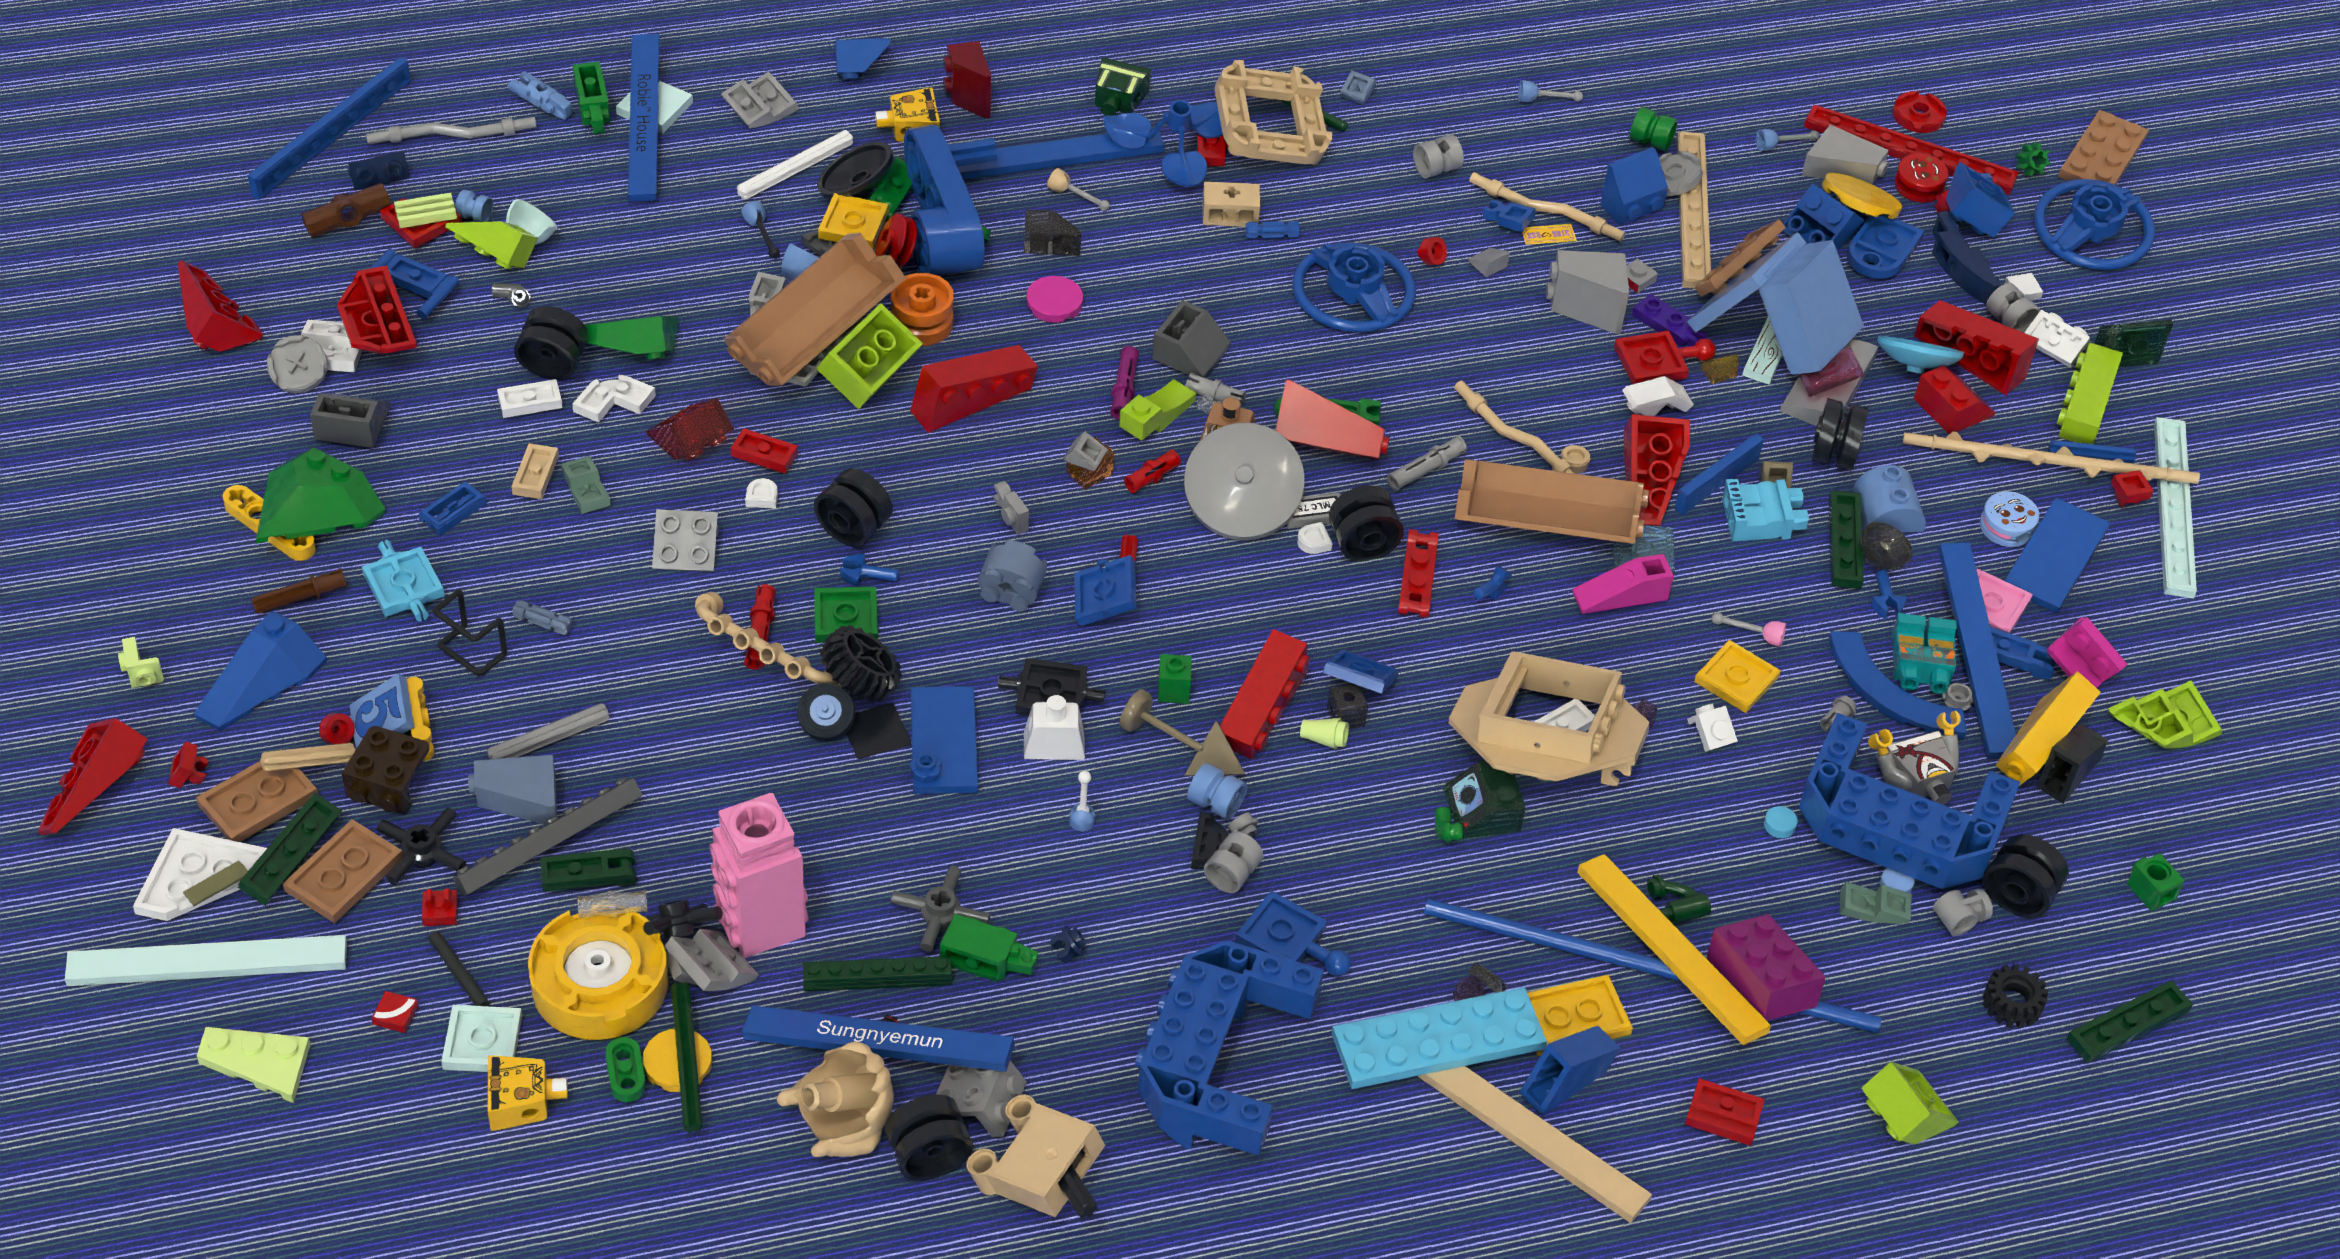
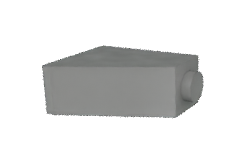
M1829 125L1807 153L1802 175L1824 179L1828 173H1840L1873 184L1879 176L1883 177L1888 169L1889 162L1886 159L1889 150Z

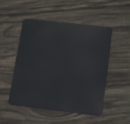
M894 703L856 712L853 725L846 733L858 759L911 745L910 738Z

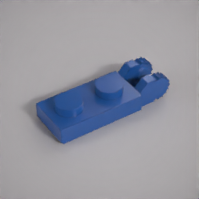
M1990 627L2000 663L2026 672L2029 671L2036 678L2049 680V678L2053 677L2055 669L2052 666L2056 665V662L2048 654L2046 647L2037 645V642Z

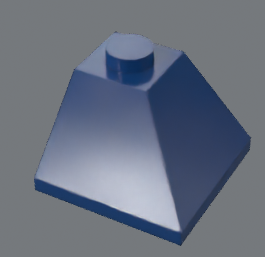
M890 38L836 40L834 52L837 75H843V79H859V74H864L889 47Z

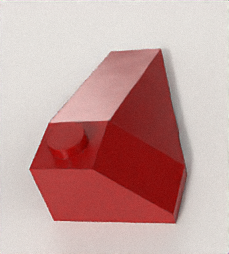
M1632 414L1624 427L1626 481L1644 483V489L1649 490L1647 508L1641 507L1639 520H1645L1644 527L1659 528L1673 488L1690 447V420Z

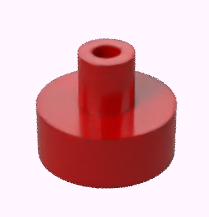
M1428 237L1422 241L1417 254L1426 265H1440L1446 259L1447 247L1442 238Z
M328 714L319 725L320 737L329 745L348 743L354 735V723L346 714Z

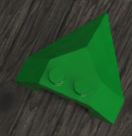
M313 447L290 458L269 472L256 544L268 542V537L272 536L280 537L285 535L286 539L331 533L335 532L336 527L352 525L354 529L365 528L383 516L386 509L362 471Z

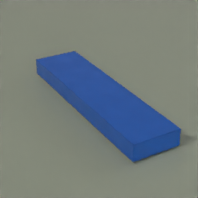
M1757 433L1752 435L1680 488L1675 510L1684 515L1725 485L1726 479H1733L1756 462L1760 457L1764 438Z

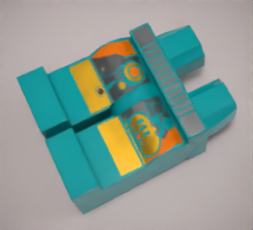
M1897 614L1892 630L1893 665L1895 669L1894 680H1900L1902 689L1914 690L1918 688L1919 683L1930 684V690L1933 693H1946L1956 668V620L1929 617L1926 626V616Z

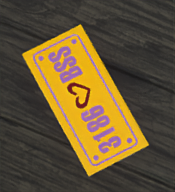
M1571 224L1526 227L1522 232L1526 245L1577 241Z

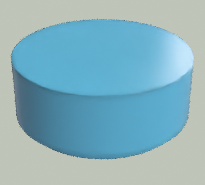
M1776 806L1769 809L1766 813L1764 828L1773 837L1788 838L1794 834L1798 819L1796 814L1789 808Z

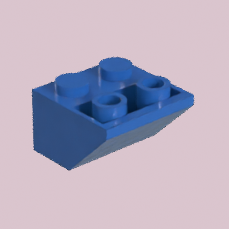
M1812 183L1784 221L1783 225L1786 228L1783 232L1790 237L1798 232L1806 244L1833 240L1836 250L1849 242L1864 219Z

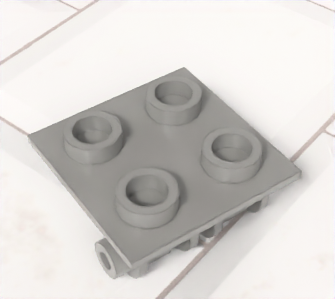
M656 509L652 569L714 572L716 537H718V512Z

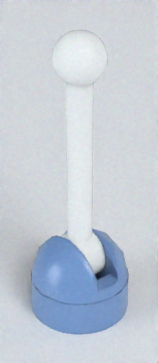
M1082 771L1078 775V779L1081 782L1080 803L1072 807L1069 815L1070 826L1081 832L1092 829L1095 824L1094 809L1086 803L1087 786L1091 780V774L1088 771Z

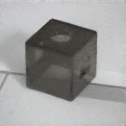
M1351 684L1330 688L1327 710L1331 719L1341 718L1343 722H1348L1349 729L1365 726L1368 704L1361 687Z

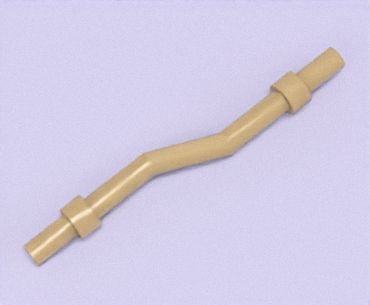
M1475 172L1472 173L1469 182L1487 190V194L1495 198L1502 197L1510 202L1535 208V211L1563 214L1590 227V231L1598 235L1603 233L1619 242H1622L1626 232L1607 224V220L1599 216L1593 217L1568 204L1529 199L1504 187V183L1496 179H1487Z
M1462 380L1456 383L1454 389L1467 401V406L1475 414L1479 413L1499 435L1533 447L1552 467V471L1574 473L1572 471L1573 467L1565 459H1560L1539 437L1506 425L1487 406V401L1480 393L1475 394Z

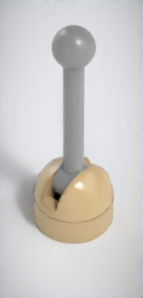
M1056 168L1051 173L1047 182L1049 189L1059 193L1069 189L1099 205L1102 211L1109 209L1110 203L1107 200L1101 201L1071 185V179L1065 171Z

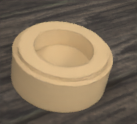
M1570 445L1562 450L1560 459H1565L1573 467L1572 471L1578 474L1588 469L1590 453L1581 446Z

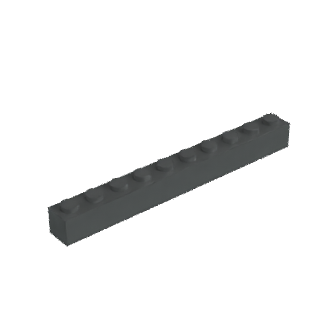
M624 777L616 781L615 787L611 789L606 787L598 791L599 796L594 799L590 796L580 802L581 806L575 809L572 806L564 810L562 817L557 818V816L548 819L545 821L546 826L540 828L538 825L528 831V836L522 838L520 835L511 840L510 843L512 845L506 848L500 846L493 850L494 855L489 858L485 855L475 860L476 865L471 868L467 865L456 871L458 875L453 877V880L462 896L470 894L640 798L643 794L635 779L627 780Z

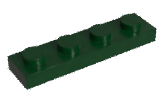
M1831 490L1829 495L1831 586L1861 589L1864 582L1861 493Z
M314 792L243 876L237 888L266 906L282 887L283 883L292 875L340 817L342 810Z
M2170 980L2071 1030L2066 1039L2088 1064L2190 1012L2193 1003Z

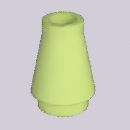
M1341 718L1304 719L1301 724L1300 736L1301 738L1337 749L1338 746H1346L1349 724L1348 722H1343Z

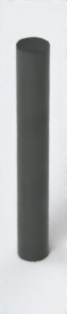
M435 931L430 934L428 940L475 1006H489V1000L441 933Z

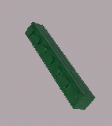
M951 956L803 962L804 992L952 985Z

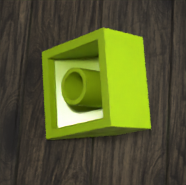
M1889 1062L1861 1088L1868 1097L1866 1100L1867 1105L1877 1115H1882L1888 1123L1886 1125L1887 1131L1898 1142L1904 1141L1917 1144L1959 1123L1919 1070Z

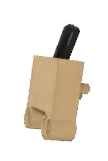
M1022 1094L1012 1098L1006 1106L1005 1113L1018 1135L1000 1161L990 1149H979L968 1158L967 1169L979 1190L986 1195H1001L1053 1217L1058 1215L1067 1200H1069L1079 1217H1092L1094 1215L1093 1212L1097 1209V1204L1082 1179L1105 1147L1095 1125L1037 1104L1029 1095Z

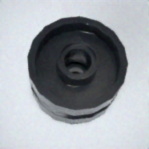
M551 306L537 307L530 311L514 346L515 357L525 369L537 376L551 380L567 379L574 374L589 339L588 329L575 315L561 308Z
M1827 398L1823 415L1819 417L1813 442H1815L1812 461L1827 464L1831 460L1835 447L1836 451H1838L1836 458L1837 466L1853 470L1865 427L1868 407L1853 404L1849 408L1848 414H1845L1844 419L1841 420L1844 409L1842 401Z
M849 468L843 470L833 480L832 484L817 496L814 501V512L825 531L835 540L846 546L859 547L863 546L874 535L876 530L880 529L893 514V504L889 494L876 479L862 470Z
M1365 485L1353 488L1338 497L1329 510V522L1333 532L1336 534L1340 550L1346 558L1353 561L1379 559L1394 550L1404 536V527L1399 515L1395 511L1393 500L1387 490L1379 486Z
M2019 834L2011 836L2004 842L1997 853V857L1985 870L1983 883L1986 892L1997 905L2016 916L2034 918L2042 916L2055 900L2056 894L2061 891L2066 883L2069 869L2061 853L2047 841L2032 835Z
M932 1094L909 1101L895 1110L885 1124V1133L892 1149L895 1151L894 1156L903 1176L910 1180L926 1181L946 1175L964 1164L972 1154L973 1142L967 1128L963 1124V1118L958 1105L953 1098L947 1095Z

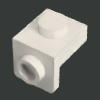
M1713 704L1705 705L1695 709L1697 715L1687 719L1689 725L1696 723L1705 752L1738 742L1726 706L1715 709Z

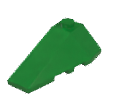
M656 316L585 325L589 334L587 343L634 354H647L648 359L665 358V352L674 351L678 316Z

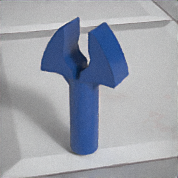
M856 554L843 558V568L840 567V576L851 585L859 587L860 580L865 577L896 582L899 579V571L897 569L867 565L865 563V554Z
M1496 566L1491 579L1474 589V597L1480 600L1489 596L1496 600L1508 587V584L1504 583V581L1512 577V574L1504 568Z
M1879 570L1876 573V578L1881 596H1873L1871 606L1877 614L1886 620L1888 614L1886 604H1889L1895 610V617H1897V614L1903 611L1906 596H1895L1888 572L1886 570Z

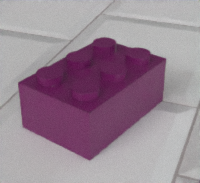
M1769 914L1714 928L1706 957L1707 960L1766 1021L1817 1007L1825 982V975Z

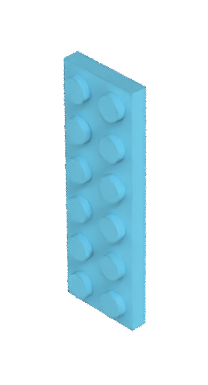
M1525 987L1336 1025L1332 1027L1331 1033L1351 1089L1544 1050L1547 1044Z

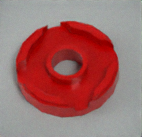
M1911 91L1897 97L1892 110L1893 117L1905 129L1916 133H1930L1937 131L1943 126L1946 120L1947 109L1944 103L1936 96L1929 93L1926 96L1919 95L1920 91Z

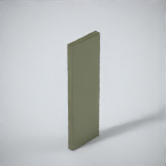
M237 861L185 890L183 894L193 906H196L240 881L248 870L240 861Z

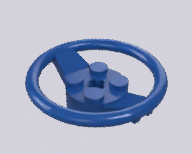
M2076 179L2057 184L2041 196L2034 210L2035 229L2046 247L2063 260L2088 269L2113 270L2129 266L2146 255L2155 237L2154 221L2146 206L2141 202V198L2138 195H2133L2128 188L2124 189L2101 180ZM2078 190L2074 195L2068 218L2055 235L2052 236L2045 223V212L2048 205L2059 195ZM2133 210L2141 219L2144 229L2143 239L2134 251L2125 256L2112 259H2096L2072 252L2088 239L2093 242H2101L2104 238L2118 234L2123 228L2127 213Z
M1326 243L1321 248L1312 249V252L1298 264L1292 280L1296 301L1310 317L1325 326L1346 332H1372L1387 328L1407 315L1416 297L1415 281L1406 265L1388 251L1364 243ZM1317 263L1327 269L1326 282L1331 290L1340 297H1343V300L1348 304H1357L1359 302L1372 320H1344L1331 316L1317 308L1309 300L1304 290V277L1310 267ZM1385 263L1399 274L1405 287L1403 301L1396 309L1383 282Z

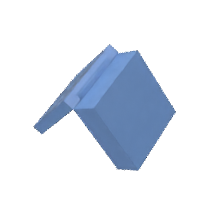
M1798 232L1748 266L1739 276L1731 279L1727 283L1726 288L1715 294L1687 321L1696 333L1759 289L1787 368L1791 371L1792 375L1821 371L1864 327L1833 240L1806 244Z

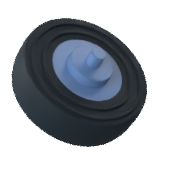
M822 683L811 687L803 694L798 704L797 716L802 729L810 737L820 741H833L844 736L852 727L855 719V706L851 696L843 688L841 689L840 686L835 684Z

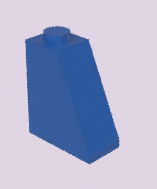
M1599 1026L1548 1043L1519 1093L1541 1115H1545L1605 1074L1621 1048Z

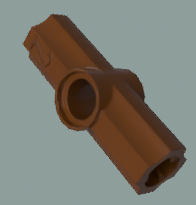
M379 183L350 195L338 194L331 202L301 213L309 236L313 238L341 226L353 227L359 224L362 218L380 212L381 209L391 205V201L384 185ZM352 206L347 214H341L345 207Z

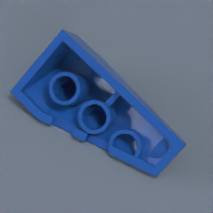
M271 611L247 636L193 713L194 718L221 731L251 714L254 707L269 698L271 701H274L281 697V691L294 684L298 687L307 682L327 662V657L296 622Z

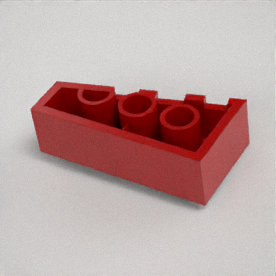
M1941 300L1919 317L1914 337L1924 343L1963 351V358L1956 362V364L2005 396L2026 379L2039 338Z
M1275 629L1272 630L1220 724L1234 752L1253 759L1258 750L1262 751L1264 749L1270 731L1278 723L1282 712L1308 673L1310 657L1307 653L1306 642Z

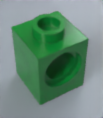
M1160 654L1157 702L1189 704L1192 656Z
M2159 853L2150 858L2143 857L2132 866V873L2127 885L2152 912L2177 900L2185 880L2164 856Z

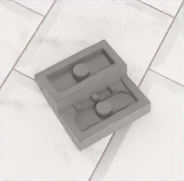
M769 71L750 84H747L742 79L721 93L723 99L749 128L768 125L785 118L799 109L796 101Z
M699 929L692 939L671 936L664 946L703 991H721L739 987L756 980L759 976L736 948H732L727 938L720 931Z

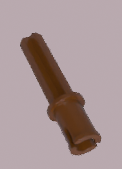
M341 568L316 577L312 574L308 580L253 597L252 605L255 612L260 614L313 596L319 599L321 594L343 587L346 588L347 583Z

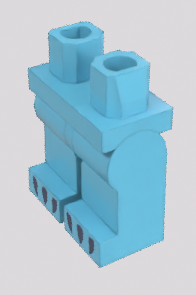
M1726 479L1722 501L1726 518L1728 519L1732 542L1779 537L1781 539H1790L1792 530L1807 529L1809 521L1807 510H1792V508H1802L1803 492L1801 488H1787L1785 479L1776 480L1775 483L1764 481L1758 484H1739L1738 479Z

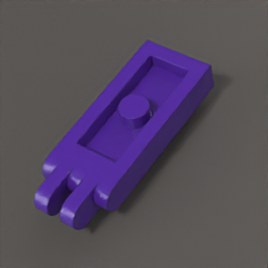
M1651 293L1633 307L1632 316L1657 332L1669 330L1674 342L1679 346H1694L1698 340L1707 339L1706 334L1701 329L1695 333L1687 323L1690 319L1689 317Z

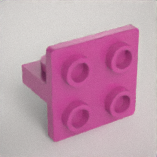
M2088 617L2079 618L2046 649L2048 654L2068 677L2078 671L2096 688L2127 665Z

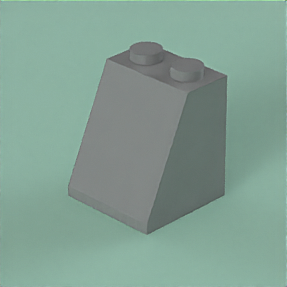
M1557 250L1555 262L1551 261L1549 276L1552 281L1546 284V299L1551 301V311L1615 334H1621L1629 298L1625 253Z

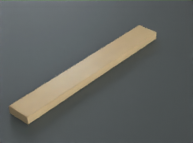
M1678 131L1676 138L1677 154H1679V151L1694 154L1700 159L1703 171L1701 181L1693 189L1679 194L1682 287L1695 289L1711 271L1705 134Z
M1466 1066L1418 1076L1629 1223H1632L1650 1202L1652 1197L1650 1192Z

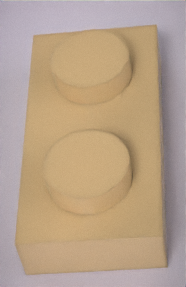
M528 444L511 486L512 495L536 499L543 498L559 458L558 448Z

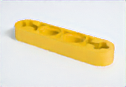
M234 485L227 488L222 495L225 510L257 533L260 519H254L251 515L262 511L264 499L243 485ZM285 535L268 537L269 543L297 561L311 558L316 551L313 535L286 539Z

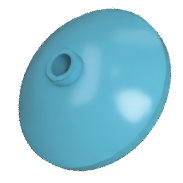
M1878 336L1877 340L1879 346L1892 359L1908 365L1906 371L1924 374L1925 368L1935 369L1942 365L1946 367L1961 360L1964 352L1914 340L1889 336Z

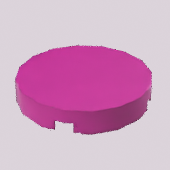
M1062 276L1043 277L1033 282L1027 289L1026 305L1028 309L1032 310V314L1036 318L1043 321L1064 322L1065 318L1070 316L1072 318L1076 317L1082 309L1083 292L1079 285Z

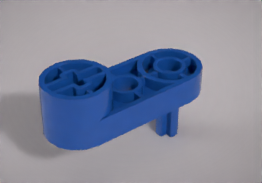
M935 124L908 128L905 131L904 157L907 174L911 179L912 189L921 209L914 210L910 217L916 222L917 226L913 256L920 273L942 276L977 270L983 267L985 247L981 222L958 167L997 161L996 144L993 138L948 145L939 126Z

